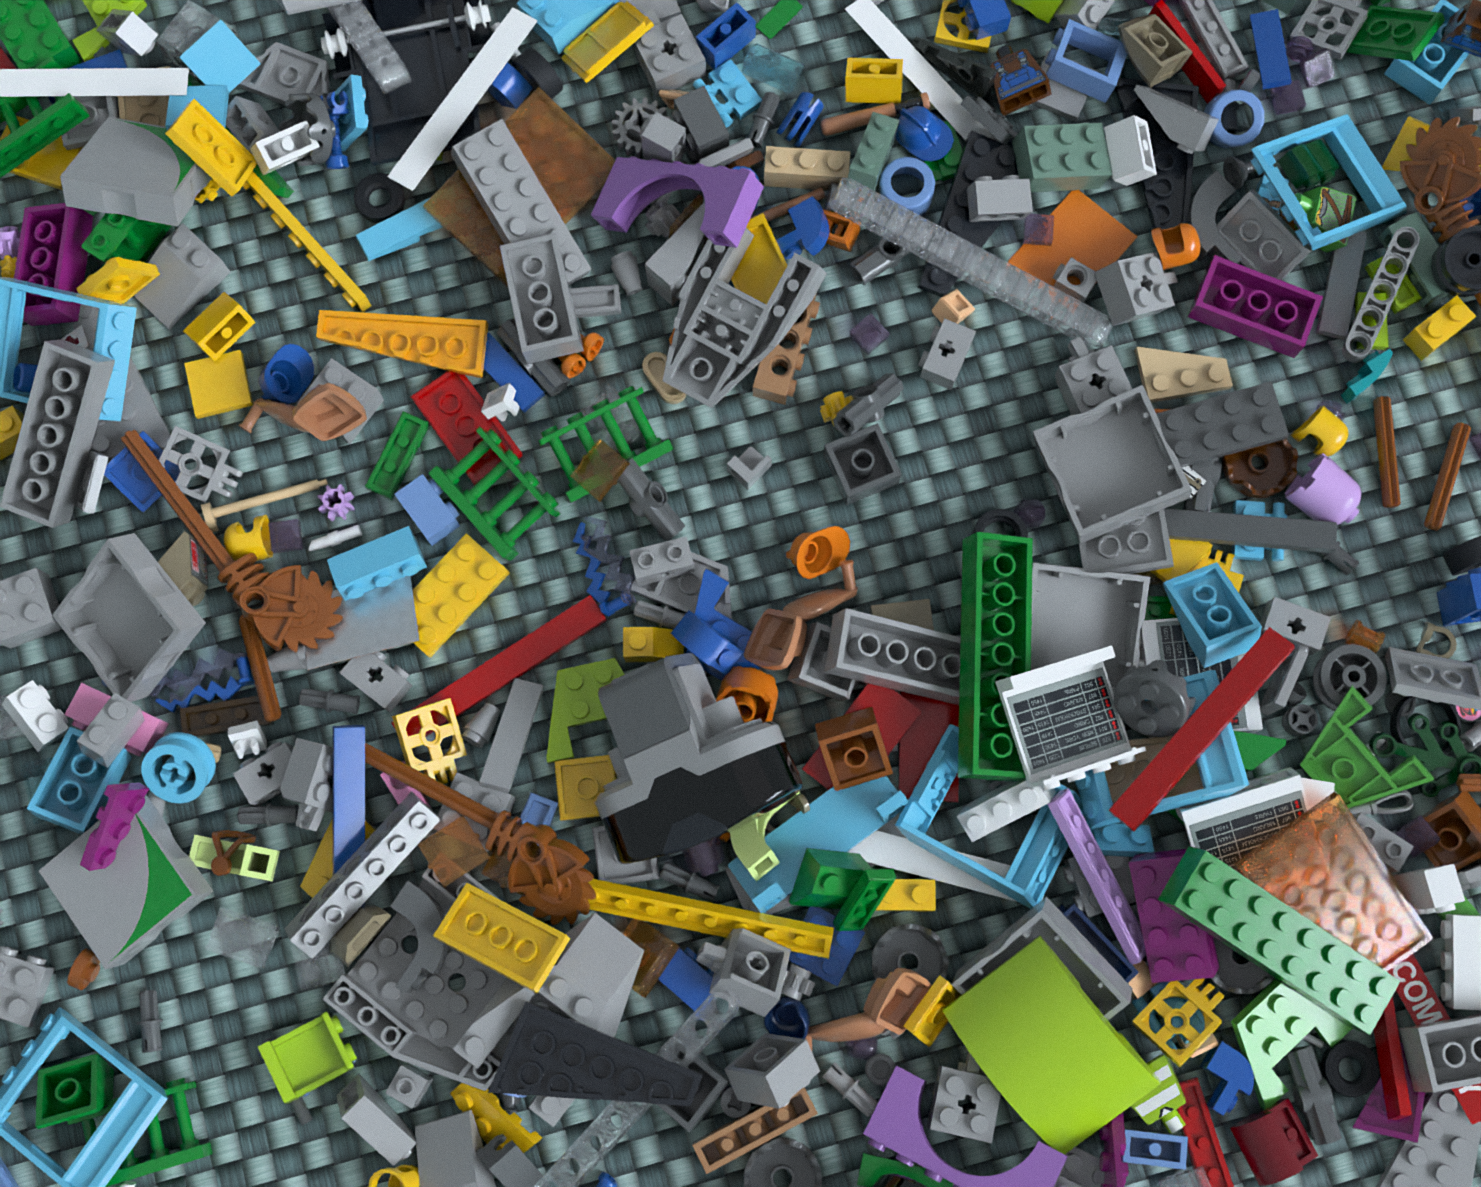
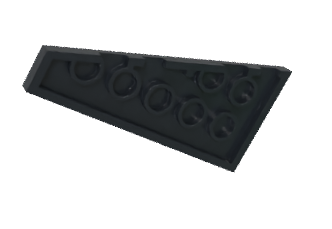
M1119 78L1115 89L1123 119L1135 115L1148 123L1157 175L1140 182L1153 229L1158 227L1169 229L1177 226L1179 223L1189 224L1188 216L1194 152L1190 154L1178 149L1179 143L1167 136L1134 91L1136 85L1149 87L1144 80ZM1160 82L1151 88L1197 109L1199 86Z
M972 130L968 133L917 288L940 297L945 296L1002 222H970L967 188L979 177L991 176L993 180H1002L1005 176L1018 175L1013 147Z
M526 1001L488 1093L691 1106L703 1074Z

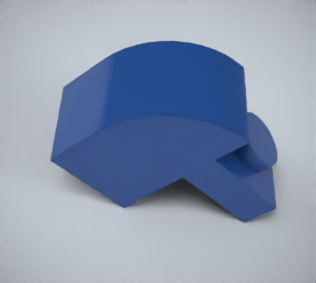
M507 62L487 91L491 93L501 106L517 109L533 87Z
M812 196L788 209L796 230L776 240L784 259H791L794 253L800 255L803 249H806L814 256L822 250L828 240V220L821 204Z
M688 610L671 632L695 656L724 675H727L744 653L738 646L719 634L709 623Z
M1218 1041L1219 1045L1208 1050L1199 1067L1220 1079L1219 1084L1207 1103V1107L1214 1113L1224 1116L1226 1112H1231L1238 1100L1237 1092L1251 1095L1254 1086V1074L1250 1063L1240 1052L1223 1041Z

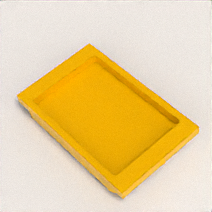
M628 1L625 3L618 2L564 48L565 54L561 59L572 69V72L588 83L650 30L654 24Z
M16 116L20 126L29 121L28 119ZM6 125L0 141L11 134L8 125ZM60 136L9 173L63 190L60 176L83 147L67 150L63 146L62 136Z
M762 213L751 218L746 228L755 236L731 280L736 289L767 304L788 265Z

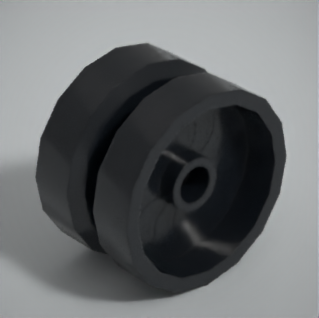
M1473 226L1460 230L1440 244L1432 256L1431 270L1434 281L1441 290L1452 296L1469 297L1481 292V227Z

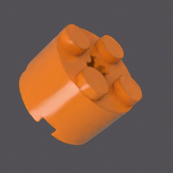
M733 667L721 682L716 702L734 696L744 723L761 718L763 723L772 722L778 701V689L775 678L755 668Z

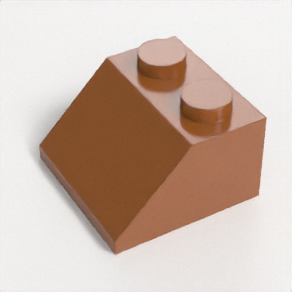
M873 707L815 724L818 742L835 791L893 774Z
M1460 791L1440 802L1406 828L1435 867L1454 864L1456 871L1481 858V808L1468 792Z

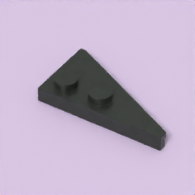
M917 36L911 42L927 62L977 99L980 96L986 101L990 97L997 73L995 69Z

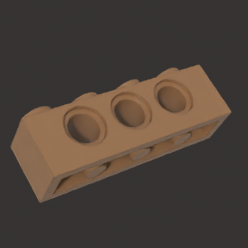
M816 295L801 314L802 320L794 323L781 340V342L784 340L792 341L795 344L794 347L785 349L779 343L760 362L753 384V396L784 405L788 396L793 397L797 385V380H793L795 370L801 371L805 354L801 353L803 344H809L813 328L808 327L810 319H816L820 307V302L816 301ZM782 366L787 372L783 375H777L772 369Z
M804 1087L790 1099L786 1106L778 1109L760 1105L743 1117L736 1118L694 1141L692 1146L706 1174L817 1115L818 1112Z

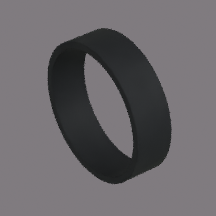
M1408 696L1402 699L1395 706L1391 714L1390 732L1396 742L1408 745L1400 730V717L1405 706L1417 697ZM1436 702L1445 710L1449 721L1458 727V736H1460L1461 721L1453 704ZM1448 741L1441 749L1444 755L1452 750Z

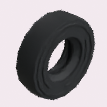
M369 174L361 179L356 186L354 193L355 206L362 217L370 222L380 223L402 212L404 208V190L399 183L387 177L389 174ZM377 189H384L390 194L389 202L383 207H374L369 202L370 195Z
M1342 1040L1325 1051L1321 1060V1073L1334 1092L1343 1096L1358 1097L1368 1093L1376 1085L1379 1077V1064L1375 1054L1366 1045L1357 1041ZM1347 1056L1356 1058L1361 1065L1359 1077L1352 1081L1344 1079L1339 1072L1340 1061Z

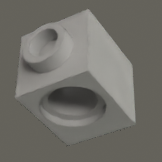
M1070 258L1066 266L1061 263L1053 276V279L1056 280L1053 290L1082 306L1097 283L1094 273L1096 271ZM1075 276L1080 280L1081 284L1072 285L1067 280V277Z
M408 1063L403 1064L385 1093L412 1109L419 1106L434 1078Z

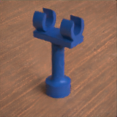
M335 91L330 92L327 96V104L329 106L327 110L330 120L333 121L336 128L332 152L326 161L327 169L349 168L348 156L343 155L341 152L340 126H338L339 117L349 114V108H346L348 96L344 91L339 93L340 105L336 103Z

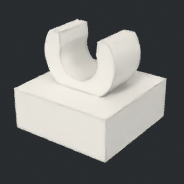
M508 383L487 393L481 412L488 419L497 416L501 421L506 420L507 410L513 416H516L519 405L513 400L516 393L515 388Z
M258 721L228 728V737L239 759L251 753L258 755L260 751L267 749V741Z

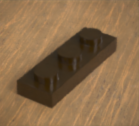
M259 696L180 709L182 732L196 737L227 733L229 727L258 721L260 727L274 725V721L267 722L264 719Z

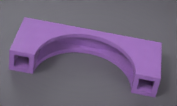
M634 156L630 158L617 157L591 216L605 230L627 233L638 214L655 199L680 189L698 190L703 192L705 200V213L700 230L714 245L737 248L764 186L758 181L755 173L746 168L737 170L721 165L708 167L700 163L689 165L679 161H673L672 163L662 162L654 158L642 160Z
M896 1065L863 1133L870 1138L868 1144L883 1152L888 1147L898 1153L896 1156L897 1160L910 1167H913L915 1162L926 1168L923 1173L939 1183L944 1178L954 1183L953 1187L1055 1186L1068 1156L1040 1141L1037 1142L1033 1151L1023 1162L1011 1170L997 1175H972L962 1172L945 1162L929 1143L922 1125L921 1100L927 1081Z

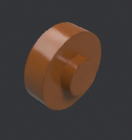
M84 949L75 959L68 975L67 983L69 986L83 990L90 982L96 979L100 970V961L91 949Z

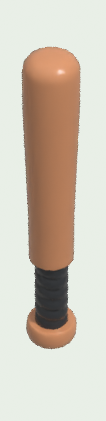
M927 92L920 94L919 98L898 102L897 104L891 102L826 118L821 121L820 126L822 133L825 136L867 125L873 112L896 117L897 114H900L902 107L908 109L913 106H922L930 109V101Z

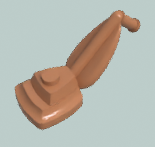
M326 383L324 385L319 384L313 388L296 406L263 398L257 399L253 402L254 405L242 424H239V427L251 434L253 426L264 411L286 426L301 432L311 433L321 441H327L355 429L366 421L367 416L364 407L353 395L334 384Z
M844 560L839 563L842 568L845 589H827L803 596L785 605L783 611L767 609L758 620L749 638L744 658L764 669L782 670L791 664L794 657L801 656L807 631V624L805 622L828 612L856 596L858 587H856L854 561Z
M897 968L894 972H890L886 979L877 978L863 1008L865 1012L811 1026L805 1039H807L812 1051V1039L826 1042L855 1041L875 1037L883 1033L885 1028L900 1035L906 1030L903 1027L932 985L913 970Z

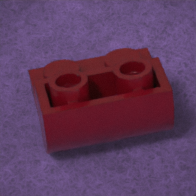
M1289 1098L1277 1101L1274 1105L1260 1113L1251 1114L1230 1128L1259 1186L1271 1185L1290 1178L1303 1171L1302 1166L1318 1157Z

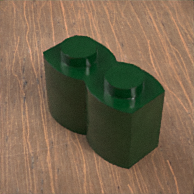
M1321 139L1308 144L1298 145L1290 149L1277 161L1296 189L1305 187L1306 190H1309L1319 182L1321 185H1324L1336 176L1335 171L1340 168Z

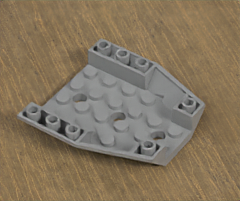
M442 852L439 853L423 873L422 877L425 879L419 885L437 901L444 916H446L466 883L498 898ZM397 912L348 974L341 975L324 996L323 1000L393 1058L486 1091L494 1080L520 1015H518L511 1027L505 1032L478 1069L456 1053L453 1048L507 977L448 946L446 959L439 973L432 974L426 970L424 974L427 978L417 992L412 990L411 993H403L395 986L417 952L407 953L403 948V942L408 936L413 935L417 939L418 936L413 924L405 916ZM456 973L462 974L466 980L465 987L458 992L452 990L449 984L450 978Z

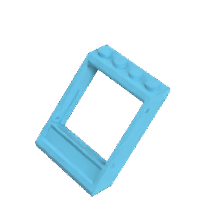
M1348 114L1251 149L1254 158L1250 162L1258 175L1264 173L1269 181L1265 186L1273 199L1276 197L1280 198L1283 206L1280 207L1282 214L1288 222L1292 220L1298 227V230L1295 231L1296 236L1303 246L1309 244L1312 251L1407 213V205ZM1320 138H1324L1372 213L1324 233H1321L1318 226L1314 229L1308 222L1306 212L1278 168L1273 166L1276 163L1273 155Z
M0 277V397L28 403L30 393L16 391L13 386V374L18 364L26 292L99 308L93 352L115 360L99 420L121 421L137 308L14 278Z
M1216 670L1183 677L1187 683L1188 697L1196 698L1195 706L1189 718L1219 685ZM1231 722L1196 761L1204 789L1164 798L1149 815L1230 796L1249 785ZM1092 769L1085 771L1086 777L1076 780L1075 784L1081 798L1083 815L1089 828L1095 829L1121 822L1109 812V809L1113 806V801L1105 772L1094 774Z
M949 724L934 754L927 763L920 780L914 787L908 804L905 805L900 813L895 826L912 843L1032 909L1042 900L1069 846L1047 804L1040 807L1005 878L926 835L929 825L958 773L959 727ZM1060 784L1061 786L1054 788L1056 791L1055 795L1068 787ZM1069 789L1083 814L1081 798L1075 791Z
M59 1007L55 1014L50 1013L44 1019L40 1027L42 1031L35 1041L31 1039L22 1050L20 1062L16 1067L11 1066L2 1078V1083L4 1084L0 1088V1136L61 1187H105L168 1098L163 1087L67 1011ZM71 1031L132 1080L71 1166L66 1170L6 1120L12 1113L9 1111L54 1047L60 1039L65 1040Z

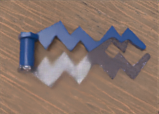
M586 516L584 518L585 521L597 525L593 536H584L586 524L581 522L573 542L580 544L576 554L590 558L585 577L593 581L586 592L600 603L601 612L609 617L623 607L630 606L636 602L634 595L631 593L635 575L619 573L625 557L607 553L608 545L613 536L603 534L607 521ZM591 540L598 542L595 550L588 549ZM601 562L611 564L607 575L596 572ZM604 578L618 581L613 590L622 591L619 597L610 602L607 600L611 592L600 590Z
M219 649L213 665L199 658L191 677L175 669L172 680L164 676L151 692V696L157 697L164 684L176 692L180 685L186 687L183 697L171 692L169 702L159 698L156 699L158 704L175 713L178 705L181 708L189 707L195 694L209 702H212L216 694L223 701H228L243 686L255 684L247 653L232 654ZM234 662H237L240 679L237 681L230 676L226 689L212 680L207 691L200 685L205 673L219 680L223 668L225 667L231 672Z

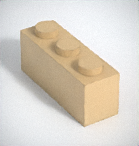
M766 146L764 186L813 190L821 187L823 190H827L829 184L833 182L837 183L838 187L845 188L849 174L850 151Z

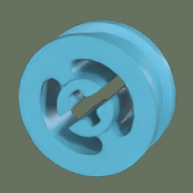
M183 732L169 733L161 737L145 755L141 765L143 780L150 791L157 797L171 803H187L196 799L212 780L216 769L215 758L210 748L196 736ZM170 754L171 756L163 765L162 755ZM195 771L196 780L186 781L191 773Z

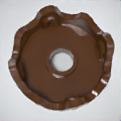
M1287 439L1222 456L1223 473L1229 484L1239 493L1252 498H1268L1278 494L1296 477L1298 473V451L1290 445ZM1252 457H1261L1265 461V469L1258 470L1254 468L1251 463Z

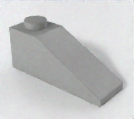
M1136 85L1134 91L1167 136L1179 143L1178 149L1193 154L1194 151L1205 150L1219 119L1147 86Z

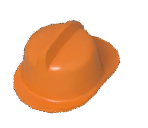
M838 526L827 527L816 532L802 533L795 538L791 549L786 552V557L791 560L803 578H816L819 575L836 569L840 566L839 563L847 558L850 550L849 535L843 528Z

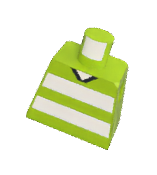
M1162 1053L1146 1063L1160 1079L1161 1084L1131 1107L1147 1125L1161 1119L1169 1134H1172L1186 1125L1176 1110L1186 1103V1099L1168 1057Z

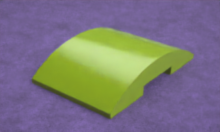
M1040 935L943 1008V1013L969 1053L1002 1096L1051 1148L1063 1154L1068 1153L1161 1084L1160 1079L1126 1038L1114 1029L1081 989L1078 980Z

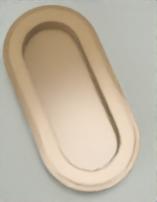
M661 352L648 354L642 364L645 377L663 401L669 404L682 402L687 394L663 382L667 356Z

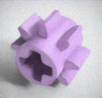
M0 227L1 259H4L6 255L12 258L17 257L21 235L17 227Z
M339 484L337 489H331L327 485V491L324 495H318L320 501L323 502V505L318 508L322 514L328 512L330 521H334L335 517H342L346 520V514L349 510H355L349 503L354 498L351 492L344 494L345 488L341 484ZM340 499V504H335L334 507L331 505L332 502H338Z

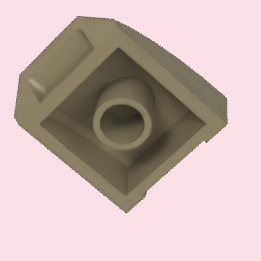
M1156 14L1136 17L1117 26L1121 41L1132 65L1150 88L1166 79H1170L1182 68L1193 53Z
M362 905L329 940L330 952L348 967L390 921L391 915L376 905Z

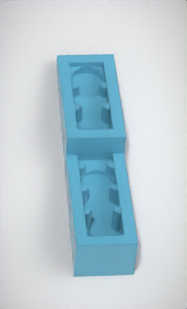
M457 183L356 234V239L367 260L371 261L419 242L420 236L470 217L471 204L460 183Z

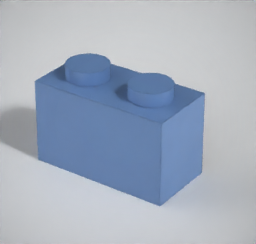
M422 474L394 495L431 546H433L460 527L455 519L459 516V513L450 501L444 504L439 497L443 491L435 480L431 479L428 482Z
M1125 1128L1126 1149L1124 1156H1121V1162L1186 1170L1188 1137Z

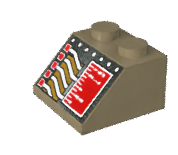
M184 531L160 558L158 563L191 605L196 606L203 600L205 591L208 588L207 556L196 539Z

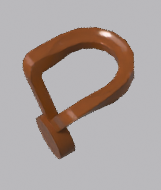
M231 830L212 832L213 843L218 855L212 860V872L217 876L227 875L232 868L229 858L242 843H254L256 835ZM220 838H239L224 854Z

